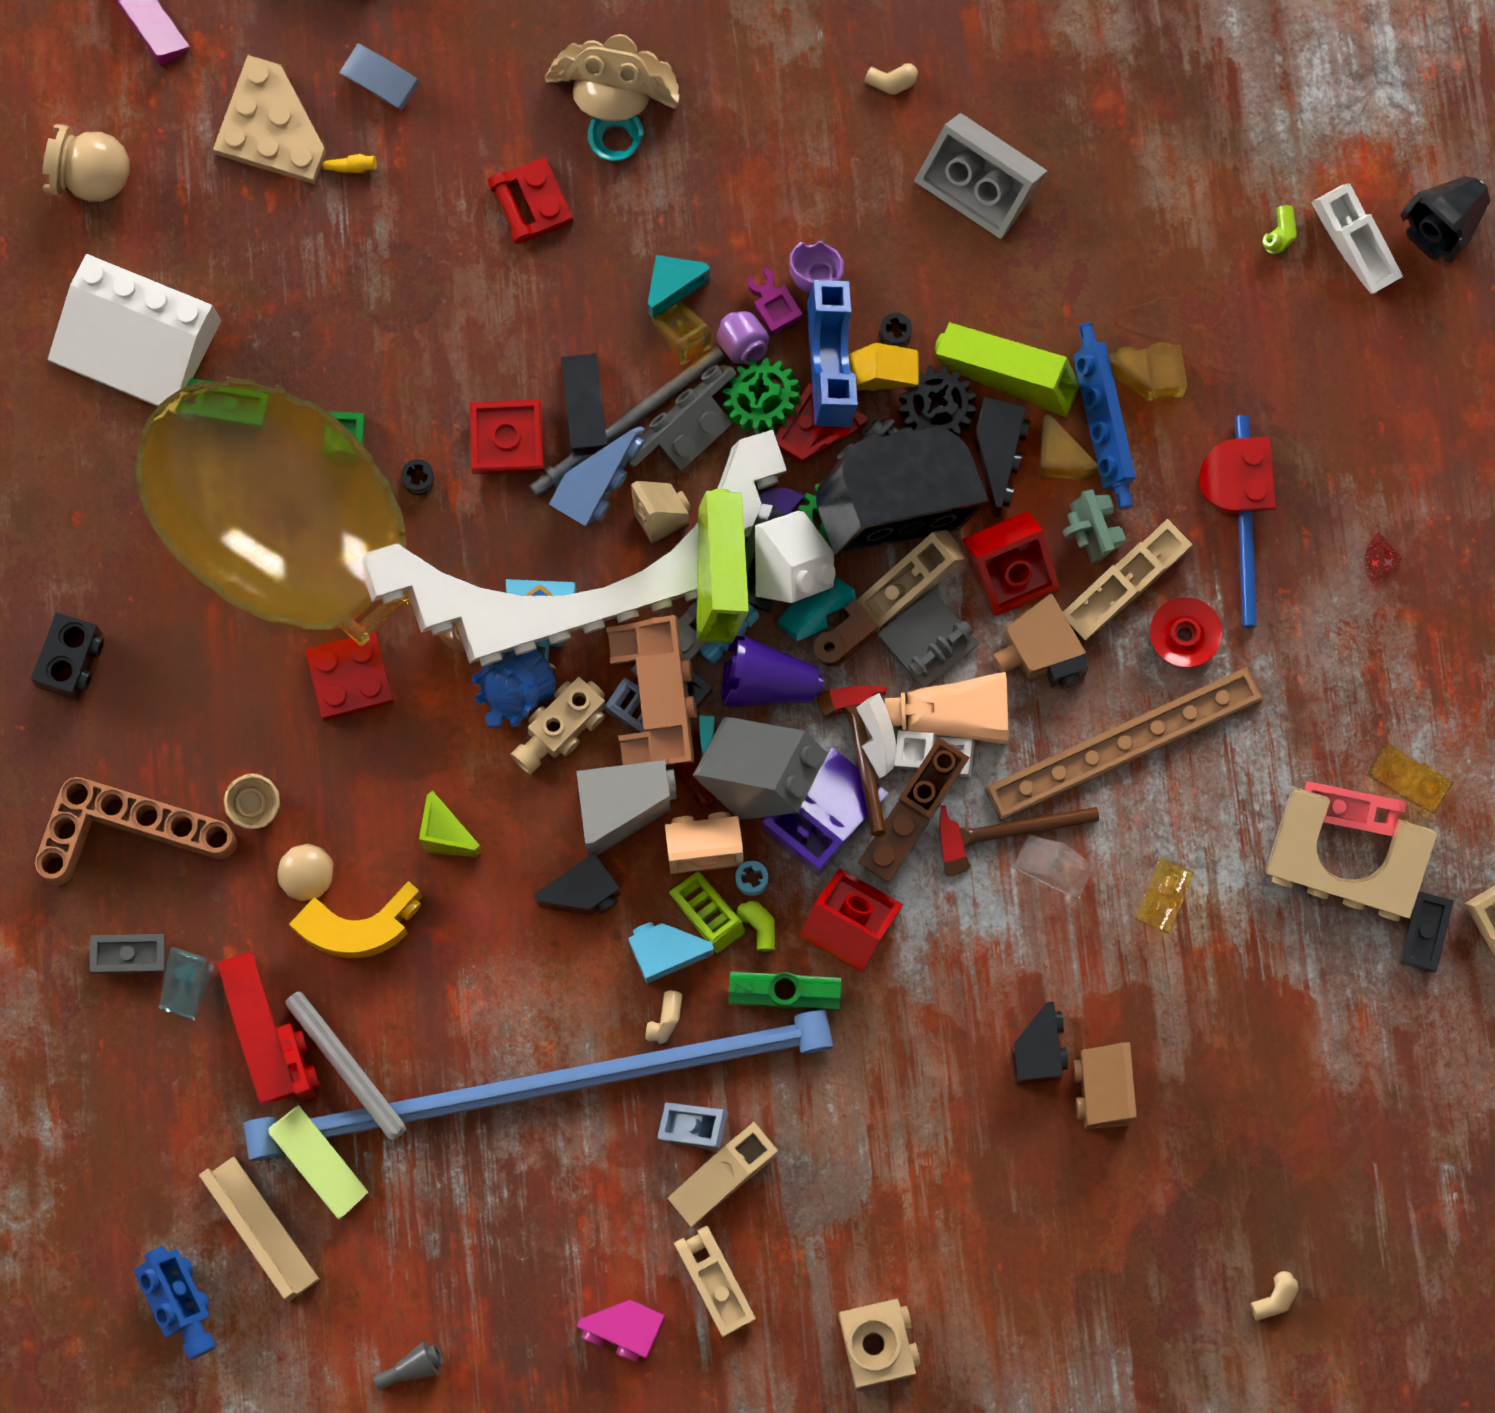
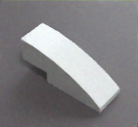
M1350 183L1341 185L1311 202L1333 242L1371 294L1403 277L1372 215H1366Z

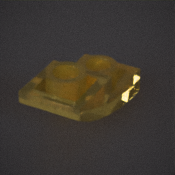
M1390 743L1384 744L1366 774L1393 793L1432 814L1436 813L1453 785L1452 781L1426 763H1417Z

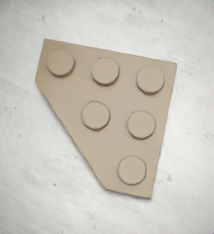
M247 55L213 148L214 154L315 184L326 152L280 64Z

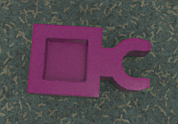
M764 268L763 276L767 282L764 285H757L750 276L747 278V287L753 295L760 297V299L754 301V308L770 334L774 335L801 320L803 314L785 285L778 289L774 288L773 273L768 268Z

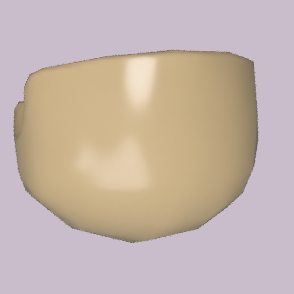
M247 774L235 779L228 786L223 799L225 813L232 822L249 830L259 829L271 823L280 808L278 789L271 780L259 774Z
M312 844L294 846L279 862L277 871L278 883L288 897L300 901L312 900L314 897L318 899L329 889L332 883L334 863L321 847Z

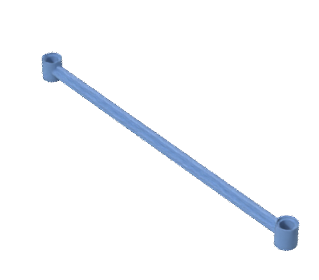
M817 1010L794 1016V1025L389 1103V1105L403 1123L792 1047L799 1046L801 1054H811L829 1050L834 1046L827 1011ZM366 1108L310 1118L325 1138L380 1128ZM277 1117L259 1118L243 1123L249 1161L267 1160L283 1155L282 1149L269 1134V1127L277 1122Z

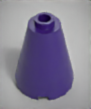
M737 634L733 643L729 644L727 651L734 652V655H731L729 662H724L720 693L721 700H724L723 706L740 707L812 703L815 696H821L824 676L819 675L818 667L744 635Z

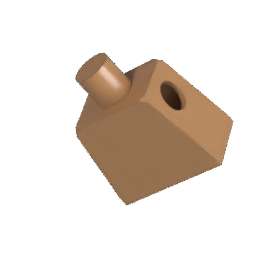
M1050 594L1005 629L1003 636L1008 647L993 654L992 657L1001 673L1020 666L1026 678L1033 679L1047 674L1050 665L1081 655L1085 657L1086 652L1053 594Z

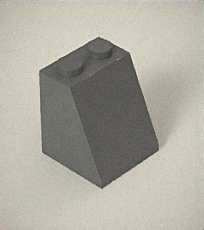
M724 717L693 777L735 816H738L739 820L798 813L828 753L803 730Z

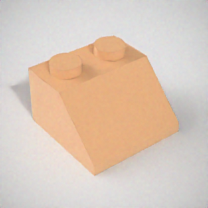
M717 812L709 814L707 820L694 821L692 816L673 818L672 824H665L670 874L738 867L743 864V845L738 816L730 817L729 812Z

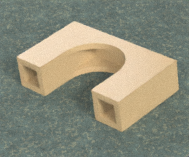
M1292 786L1266 867L1267 874L1273 876L1271 881L1289 888H1293L1294 883L1307 886V893L1324 899H1328L1329 894L1344 898L1342 904L1355 909L1364 910L1365 905L1378 908V915L1394 921H1399L1401 916L1410 918L1437 833L1432 829L1398 819L1383 864L1367 877L1353 880L1343 879L1327 871L1321 864L1317 853V841L1330 802L1329 798Z

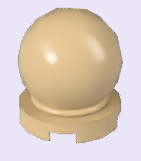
M55 124L53 126V132H57L56 139L48 138L42 174L49 175V184L43 185L44 193L61 196L65 188H68L75 197L88 202H103L116 196L125 186L130 174L129 157L124 146L115 137L103 132H85L74 137L71 126Z

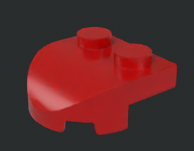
M1270 436L1227 440L1216 445L1207 454L1200 469L1199 486L1204 499L1218 509L1219 512L1227 515H1238L1239 512L1275 510Z

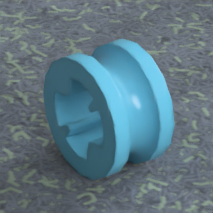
M753 860L741 864L735 876L736 886L740 892L748 896H756L762 893L767 887L769 878L765 866ZM752 869L754 874L761 873L763 879H758V886L752 887L750 883L742 882L741 877L746 878L745 871Z

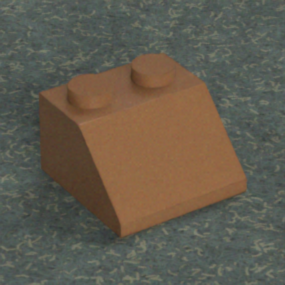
M1130 1042L1081 1050L1078 1055L1079 1060H1073L1074 1082H1081L1082 1097H1076L1077 1119L1084 1120V1129L1130 1126L1137 1118Z

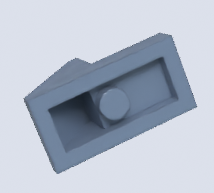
M665 1102L657 1139L670 1143L697 1146L715 1152L721 1145L728 1111Z

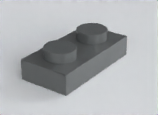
M90 935V973H166V935Z

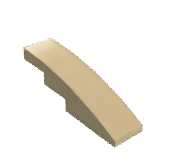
M1167 519L1143 542L1138 543L1115 566L1112 565L1063 611L1067 621L1085 641L1088 640L1193 547V544Z

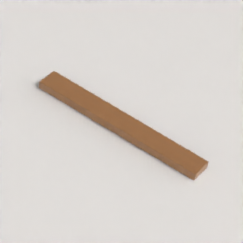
M1245 667L985 787V791L1001 822L1262 702L1263 697L1249 669Z

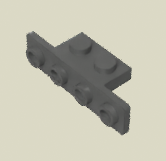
M715 365L709 368L702 375V382L693 390L688 389L683 392L675 401L677 405L667 414L662 413L649 424L650 429L640 438L644 440L640 452L635 459L629 458L626 466L634 468L658 446L675 469L682 471L733 424L712 396L736 375L735 370L725 365Z

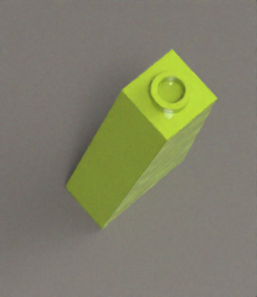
M949 322L945 333H941L936 342V355L941 365L947 366V370L952 372L958 370L960 375L1060 416L1067 417L1080 387L1067 357Z
M714 489L705 492L698 512L697 641L733 643L749 612L742 493L730 492L727 489Z

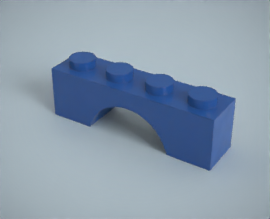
M814 280L807 301L815 426L850 427L858 401L856 374H851L848 358V334L851 317L849 281Z

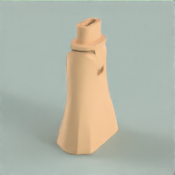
M1006 672L950 684L915 689L906 692L907 698L905 692L901 693L899 698H885V706L892 726H902V731H907L908 729V731L934 733L938 736L1009 744Z

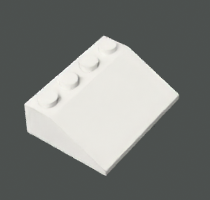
M86 254L70 284L48 361L175 414L174 409L178 401H181L187 390L185 387L197 371L222 320L213 305Z

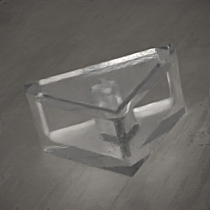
M1028 835L1012 868L1079 900L1095 866L1064 843Z

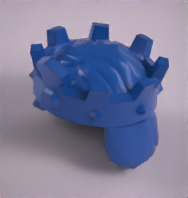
M537 649L522 655H516L514 650L501 654V661L481 667L482 670L472 676L471 682L479 685L480 692L474 697L477 705L485 702L492 710L485 715L488 728H499L502 725L503 719L510 720L509 724L511 727L518 726L522 719L527 717L538 704L548 701L555 694L556 680L553 675L554 672L548 661L542 657V654Z

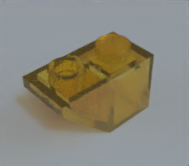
M1160 342L1151 345L1149 349L1135 350L1134 347H1122L1109 354L1113 376L1146 400L1184 396L1187 380L1181 345L1171 346L1169 342Z

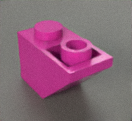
M628 1300L579 1319L577 1328L584 1331L581 1336L582 1339L602 1347L604 1341L618 1346L616 1354L637 1362L639 1356L644 1359L648 1358L664 1322L665 1315L632 1300Z

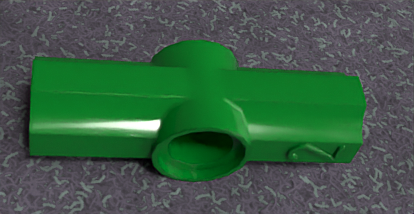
M730 971L728 1005L776 1007L780 1010L795 1008L840 1011L841 978L800 976L788 972L765 974ZM780 983H789L794 987L795 995L789 1000L779 999L774 993V989Z

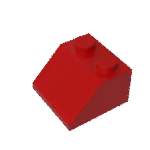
M1028 511L962 539L966 554L969 557L971 569L994 616H998L1060 589L1044 531Z
M839 868L815 902L799 936L809 941L813 946L841 959L846 965L864 972L903 904Z

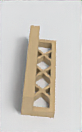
M233 1156L213 1171L206 1169L199 1174L285 1300L290 1302L320 1280L236 1157Z

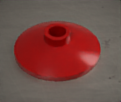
M1177 597L1165 602L1155 612L1149 630L1151 644L1158 656L1168 664L1179 668H1194L1208 662L1218 651L1223 634L1221 621L1213 608L1204 601L1193 597ZM1181 630L1188 631L1191 639L1188 641L1180 640L1178 632Z

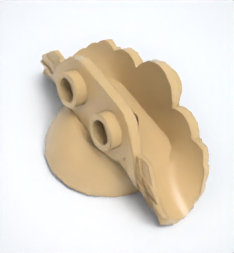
M623 34L611 36L604 45L595 40L587 41L583 45L571 43L554 59L545 75V83L575 80L573 86L574 101L583 112L601 120L620 121L630 119L640 114L646 108L650 97L673 109H676L679 102V87L670 64L658 61L655 54L649 51L637 52L634 41Z

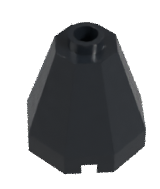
M1464 176L1418 192L1409 200L1400 215L1403 222L1407 219L1409 221L1410 227L1406 230L1408 238L1427 257L1438 260L1441 256L1447 257L1445 262L1452 263L1461 255L1470 242L1491 199L1484 182L1474 177Z

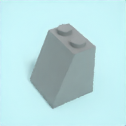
M665 760L576 771L588 856L593 853L596 856L671 811L670 800L677 799L674 770H666Z

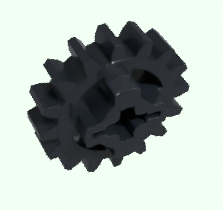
M932 365L928 366L927 375L923 376L919 372V387L904 388L906 392L899 394L898 401L906 404L899 407V416H908L904 421V427L914 426L916 428L915 431L926 428H941L960 437V426L968 429L971 420L967 416H974L976 407L969 405L975 402V393H966L970 388V381L966 380L960 383L958 381L960 372L957 370L950 376L947 374V366L945 365L940 369V373H935ZM930 384H940L935 386H928ZM954 392L960 399L961 409L958 408V404L953 402ZM944 396L943 406H937L930 413L931 403H937ZM913 400L922 409L920 417L914 410ZM943 422L946 423V424H944V425H934V424L943 423Z

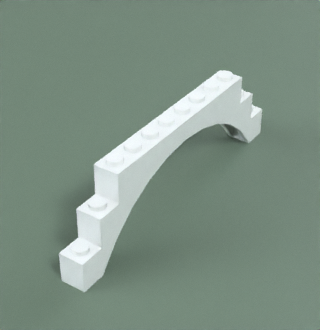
M773 430L740 439L732 446L717 489H727L730 492L742 493L745 539H748L761 506L755 485L757 484L758 489L773 486L779 483L777 478L787 471ZM698 522L669 553L643 571L604 588L564 596H520L480 588L440 572L398 543L364 553L358 561L372 602L382 599L384 604L393 603L405 598L404 592H407L421 633L431 630L433 635L442 634L454 629L452 623L456 622L469 664L480 661L481 666H486L501 661V654L512 650L515 651L516 655H522L537 649L535 643L549 639L550 645L570 639V632L583 629L584 634L605 628V621L617 618L618 623H623L639 617L638 611L651 607L652 613L665 610L673 606L672 600L685 597L686 602L697 600Z

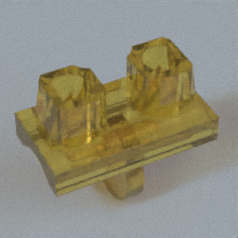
M1160 858L1134 920L1169 934L1195 872Z

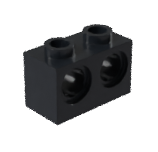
M55 612L31 677L34 685L39 689L78 701L81 691L86 692L91 683L92 672L89 670L94 658L98 659L104 647L105 639L102 637L103 633L96 624ZM73 635H85L82 645L76 648L68 647L69 639ZM64 667L72 668V675L68 680L63 682L56 681V674L60 669Z

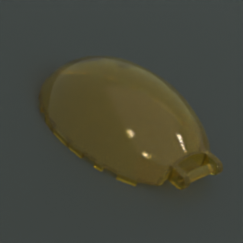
M227 377L228 381L207 384L203 380L183 387L166 398L150 415L139 436L140 442L137 456L135 457L136 484L143 509L155 533L180 565L193 577L225 601L253 616L275 624L300 629L335 630L341 628L360 646H363L370 639L368 635L404 602L406 604L410 603L408 593L404 592L405 598L389 604H380L360 624L354 621L376 602L371 600L358 560L364 553L397 543L406 549V529L401 508L397 504L392 492V486L387 477L382 475L374 463L372 455L335 417L309 399L305 402L287 393V389L278 385L276 388L255 383V379Z

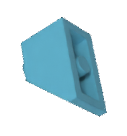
M653 922L641 925L633 930L634 936L628 938L629 945L646 984L714 955V948L711 942L663 923L654 926Z

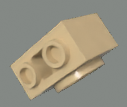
M894 1299L839 1312L838 1317L855 1389L916 1374L915 1366H920L921 1363L916 1343L909 1344L906 1329L912 1328L907 1306L900 1307L899 1300ZM875 1334L882 1339L884 1348L880 1354L870 1355L864 1351L862 1342L866 1336Z

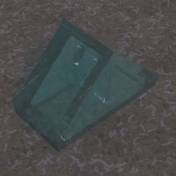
M172 947L169 951L159 1008L194 1020L214 965L205 957Z

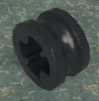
M901 313L887 315L880 327L882 342L886 345L904 347L909 343L912 334V324L908 317ZM891 324H898L899 329H905L906 333L902 331L900 338H894L893 333L887 332L886 329L891 330Z
M415 459L409 461L404 465L401 472L404 487L414 495L426 494L434 485L435 478L432 467L424 460ZM417 469L423 470L424 477L427 478L424 483L420 480V485H414L412 478L409 476L411 472L416 474Z

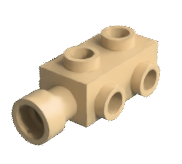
M578 677L573 683L566 681L555 692L554 697L556 699L547 708L544 706L538 708L529 718L528 734L532 738L525 745L520 744L510 754L513 760L526 773L531 775L541 765L540 760L547 753L554 759L560 753L565 757L569 755L580 742L577 736L586 727L592 731L605 718V714L602 712L605 709V700L603 699L605 694L591 680L586 683ZM577 696H582L586 699L585 704L582 706H575L572 701ZM553 721L560 724V728L556 732H551L546 728Z

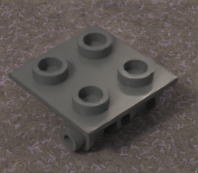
M934 590L930 591L877 634L922 688L929 686L979 645V642L972 635L973 629L966 621L961 623Z

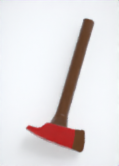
M852 686L823 691L821 696L817 697L823 716L830 717L845 713L849 719L872 836H882L886 833L874 768L862 748V745L868 741L866 727L856 707L878 693L880 696L886 695L887 688L883 686Z
M941 805L939 835L945 874L951 876L970 869L971 865L964 848L972 844L1099 821L1097 807L978 828L959 827L957 822L951 820L948 817L946 805Z

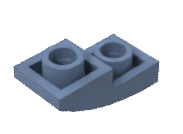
M359 43L339 72L346 79L370 91L380 100L401 111L421 82L410 73Z

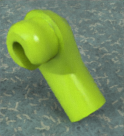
M1291 205L1276 208L1278 227L1270 234L1266 233L1262 239L1263 246L1271 254L1283 252L1296 239L1294 207Z
M748 901L747 903L740 904L736 914L742 922L750 923L757 930V951H774L775 921L773 916L759 902Z

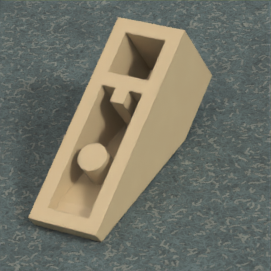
M636 481L631 484L634 515L651 544L689 524L688 511L692 510L682 491L676 493L670 483Z
M947 530L932 532L859 597L857 601L879 628H882L943 582L969 557Z

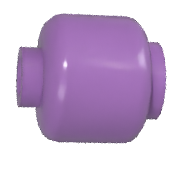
M746 311L732 312L721 320L716 340L733 363L749 365L750 360L753 359L755 362H758L766 354L769 335L754 314Z

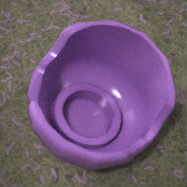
M818 241L813 245H805L803 242H800L790 253V274L798 288L806 293H810L814 280L841 281L844 275V261L836 249L825 245L822 241Z

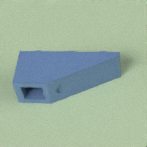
M640 426L630 430L566 472L549 505L584 526L590 525L596 520L600 522L610 507L611 503L607 501L613 489L617 491L627 476V472L623 469L629 458L635 459L644 444V440L640 438L645 429Z

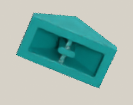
M656 255L648 298V313L652 319L656 318L710 281V267L704 262Z

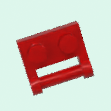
M545 156L508 172L496 173L487 179L490 190L496 192L512 228L510 234L515 244L524 243L573 223L571 212ZM518 184L535 221L534 223L525 224L509 187Z

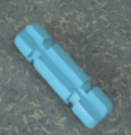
M748 604L749 612L737 634L743 635L746 632V627H751L759 618L758 611L750 604ZM707 642L701 648L700 654L708 663L713 665L723 656V651L728 650L730 643Z

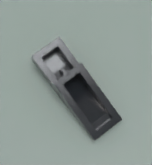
M592 353L561 357L572 457L593 455L607 446L597 355Z

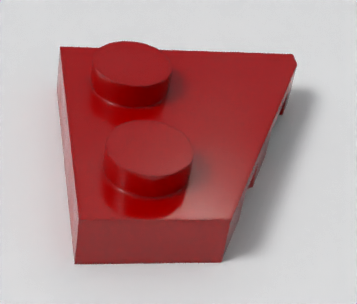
M290 1023L276 1028L286 1065L290 1069L294 1081L292 1086L295 1095L303 1103L316 1099L317 1095L314 1088L320 1087V1082L314 1066L307 1067L303 1053L308 1052L309 1049L302 1030L295 1032L294 1027Z

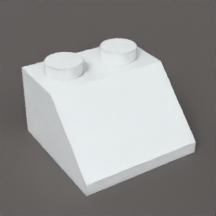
M796 511L755 525L756 597L793 603L834 587L836 573L834 552L805 512Z

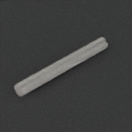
M296 992L286 1000L287 1008L390 1140H395L406 1131L403 1121L302 992Z

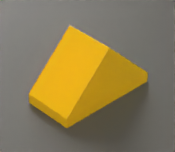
M874 343L848 354L851 374H856L857 391L919 387L918 350Z

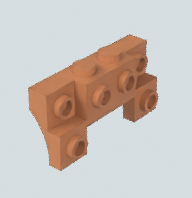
M675 615L656 617L636 623L606 627L611 656L610 664L636 662L643 728L646 731L618 736L623 765L665 760L666 766L694 763L691 718H697L695 697L688 694L687 682L693 681V673L690 660H685L682 654L678 617Z

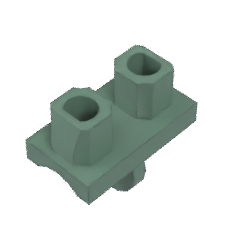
M1093 489L1084 491L1079 499L1069 504L1072 511L1067 515L1070 526L1062 531L1065 539L1076 538L1079 548H1086L1091 564L1102 561L1112 551L1119 549L1126 543L1122 528L1119 526L1107 528L1104 518L1114 513V506L1110 495H1095Z

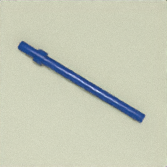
M1241 415L1235 417L1236 439L1250 438L1249 416ZM1239 512L1242 627L1255 628L1257 627L1253 512Z

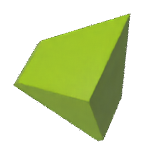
M432 790L426 798L419 837L424 852L477 857L482 853L480 845Z

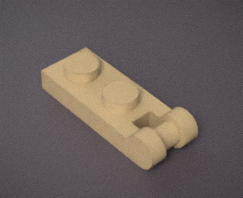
M706 1225L697 1230L698 1234L686 1241L682 1238L674 1242V1245L721 1336L724 1337L756 1320L711 1231ZM706 1248L710 1257L697 1263L693 1254Z

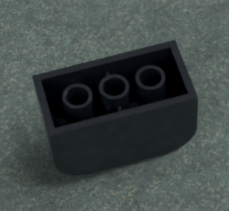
M909 427L901 429L890 436L882 437L878 433L865 437L849 448L821 480L816 492L817 508L834 555L927 537L936 531L947 530L951 532L960 530L989 501L970 450L957 435L941 428H926L914 431L913 428Z

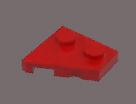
M809 383L801 395L802 403L795 405L798 413L797 416L788 415L786 418L788 426H781L775 437L780 451L800 463H804L863 428L868 422V417L856 411L850 427L815 426L812 384Z

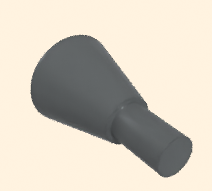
M424 1340L397 1362L395 1367L374 1376L375 1384L379 1390H382L399 1381L405 1382L438 1376L441 1374L440 1366L444 1365L442 1354L436 1344L430 1346Z

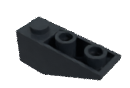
M984 397L974 443L993 514L995 517H1000L1002 506L1007 508L1010 506L1014 487L1007 484L1010 473H1018L1022 453L1015 451L1018 439L1026 441L1030 420L1024 419L1025 406Z

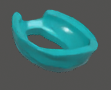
M637 115L620 121L601 120L594 117L588 128V142L592 151L601 159L612 162L624 160L631 156L638 148L644 135L643 126ZM611 127H621L628 132L633 142L625 152L609 150L602 142L605 131Z

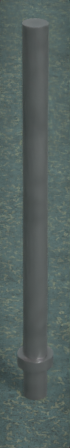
M716 346L605 429L607 445L704 374L709 368L724 359L722 351ZM571 454L555 467H547L544 469L545 474L529 485L530 489L538 497L553 485L558 487L566 472L592 455L572 457Z

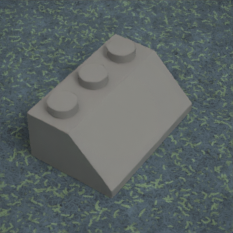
M959 113L944 125L914 182L1002 239L1032 199L1047 170L962 113Z

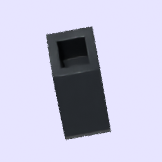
M1046 1002L1011 1048L1016 1085L1058 1081L1063 1077V1070H1068L1066 1048H1060L1058 1038L1059 1033H1064L1063 1016L1061 1011H1055L1054 1002Z

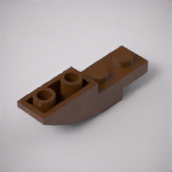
M938 738L884 822L886 833L873 838L859 859L858 864L889 884L931 822L970 757L941 738Z

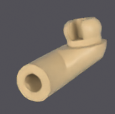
M909 63L888 74L870 67L864 82L886 93L895 95L915 84L918 71L914 65Z
M670 990L664 993L660 1023L654 1021L647 1023L645 1035L647 1041H657L658 1044L667 1042L680 1019L682 994L680 992Z
M1282 1271L1276 1274L1274 1277L1275 1288L1271 1297L1251 1303V1309L1256 1321L1289 1310L1298 1292V1282L1290 1272Z

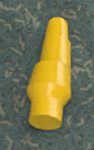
M363 154L323 162L324 170L344 173H363L366 170H376L377 167L375 156H365Z

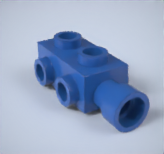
M165 1246L145 1254L144 1258L146 1261L133 1271L165 1338L180 1333L185 1342L182 1347L188 1360L196 1359L215 1349L217 1346L211 1334L206 1333L201 1322L210 1317L207 1312L209 1301L204 1292L197 1291L191 1278L193 1274L191 1262L186 1257H181L178 1249L167 1252Z

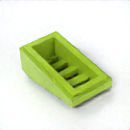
M696 871L669 892L670 896L702 937L712 943L715 953L721 952L745 933L742 921L699 871ZM699 887L703 889V892L691 901L687 902L685 900L686 897ZM708 899L712 901L698 913L694 911ZM720 911L721 914L707 925L705 924L707 919Z

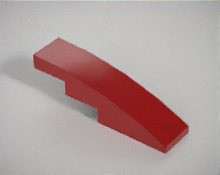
M251 951L218 962L217 966L261 1107L294 1096L293 1078L290 1069L286 1065L269 999L264 989L253 952Z

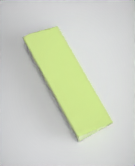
M299 1105L269 1127L271 1137L337 1219L343 1217L368 1193V1190Z

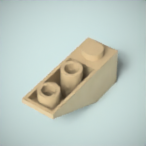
M753 1122L716 1153L667 1199L692 1227L777 1157L778 1150L756 1123Z

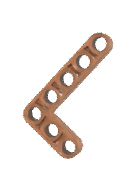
M74 777L64 782L60 789L36 856L35 867L37 872L52 885H62L68 882L76 869L92 821L214 859L230 857L236 850L237 839L231 828L223 821L85 778ZM80 789L88 791L87 799L82 804L75 805L71 803V797L74 792ZM113 800H121L123 803L121 811L116 815H107L106 807L108 803ZM150 810L156 811L158 816L154 824L150 826H142L140 824V819L145 812ZM184 821L191 822L192 830L187 836L177 837L175 835V828L179 823ZM69 823L75 824L76 829L73 836L68 839L59 838V831L62 826ZM218 832L226 833L227 841L222 847L213 848L210 846L209 842L212 835ZM54 858H62L63 867L55 874H48L46 868L49 861Z

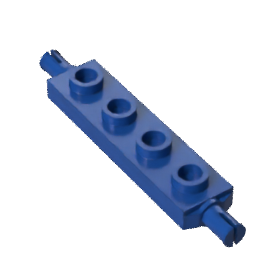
M1083 323L1078 326L1082 346L1077 353L1073 354L1089 425L1090 437L1093 443L1102 488L1115 490L1118 509L1125 510L1134 506L1129 490L1130 484L1136 478L1106 342H1096L1093 323Z

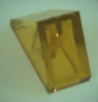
M679 302L651 320L681 366L711 348V330L709 326L682 302Z
M1048 413L1043 418L1040 429L1039 477L1088 480L1095 475L1098 464Z

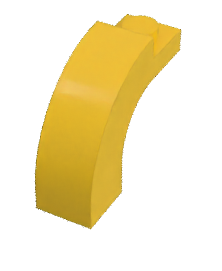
M408 881L380 912L364 920H346L338 917L314 897L289 925L302 939L324 953L343 958L368 957L388 950L408 934L406 928L399 922L403 918L406 921L409 920L421 906V903L418 901L422 898V895Z

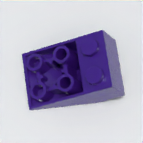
M833 747L827 752L828 755L799 812L768 816L762 825L763 832L818 877L868 819L859 768ZM877 784L880 803H882L889 793Z

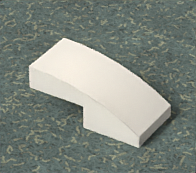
M878 693L865 700L856 709L872 736L869 741L862 745V748L877 775L881 778L895 768L896 740L889 713Z
M898 730L894 766L896 768L917 771L937 739L941 738L970 757L959 777L971 778L975 742L973 739L940 737L929 732Z

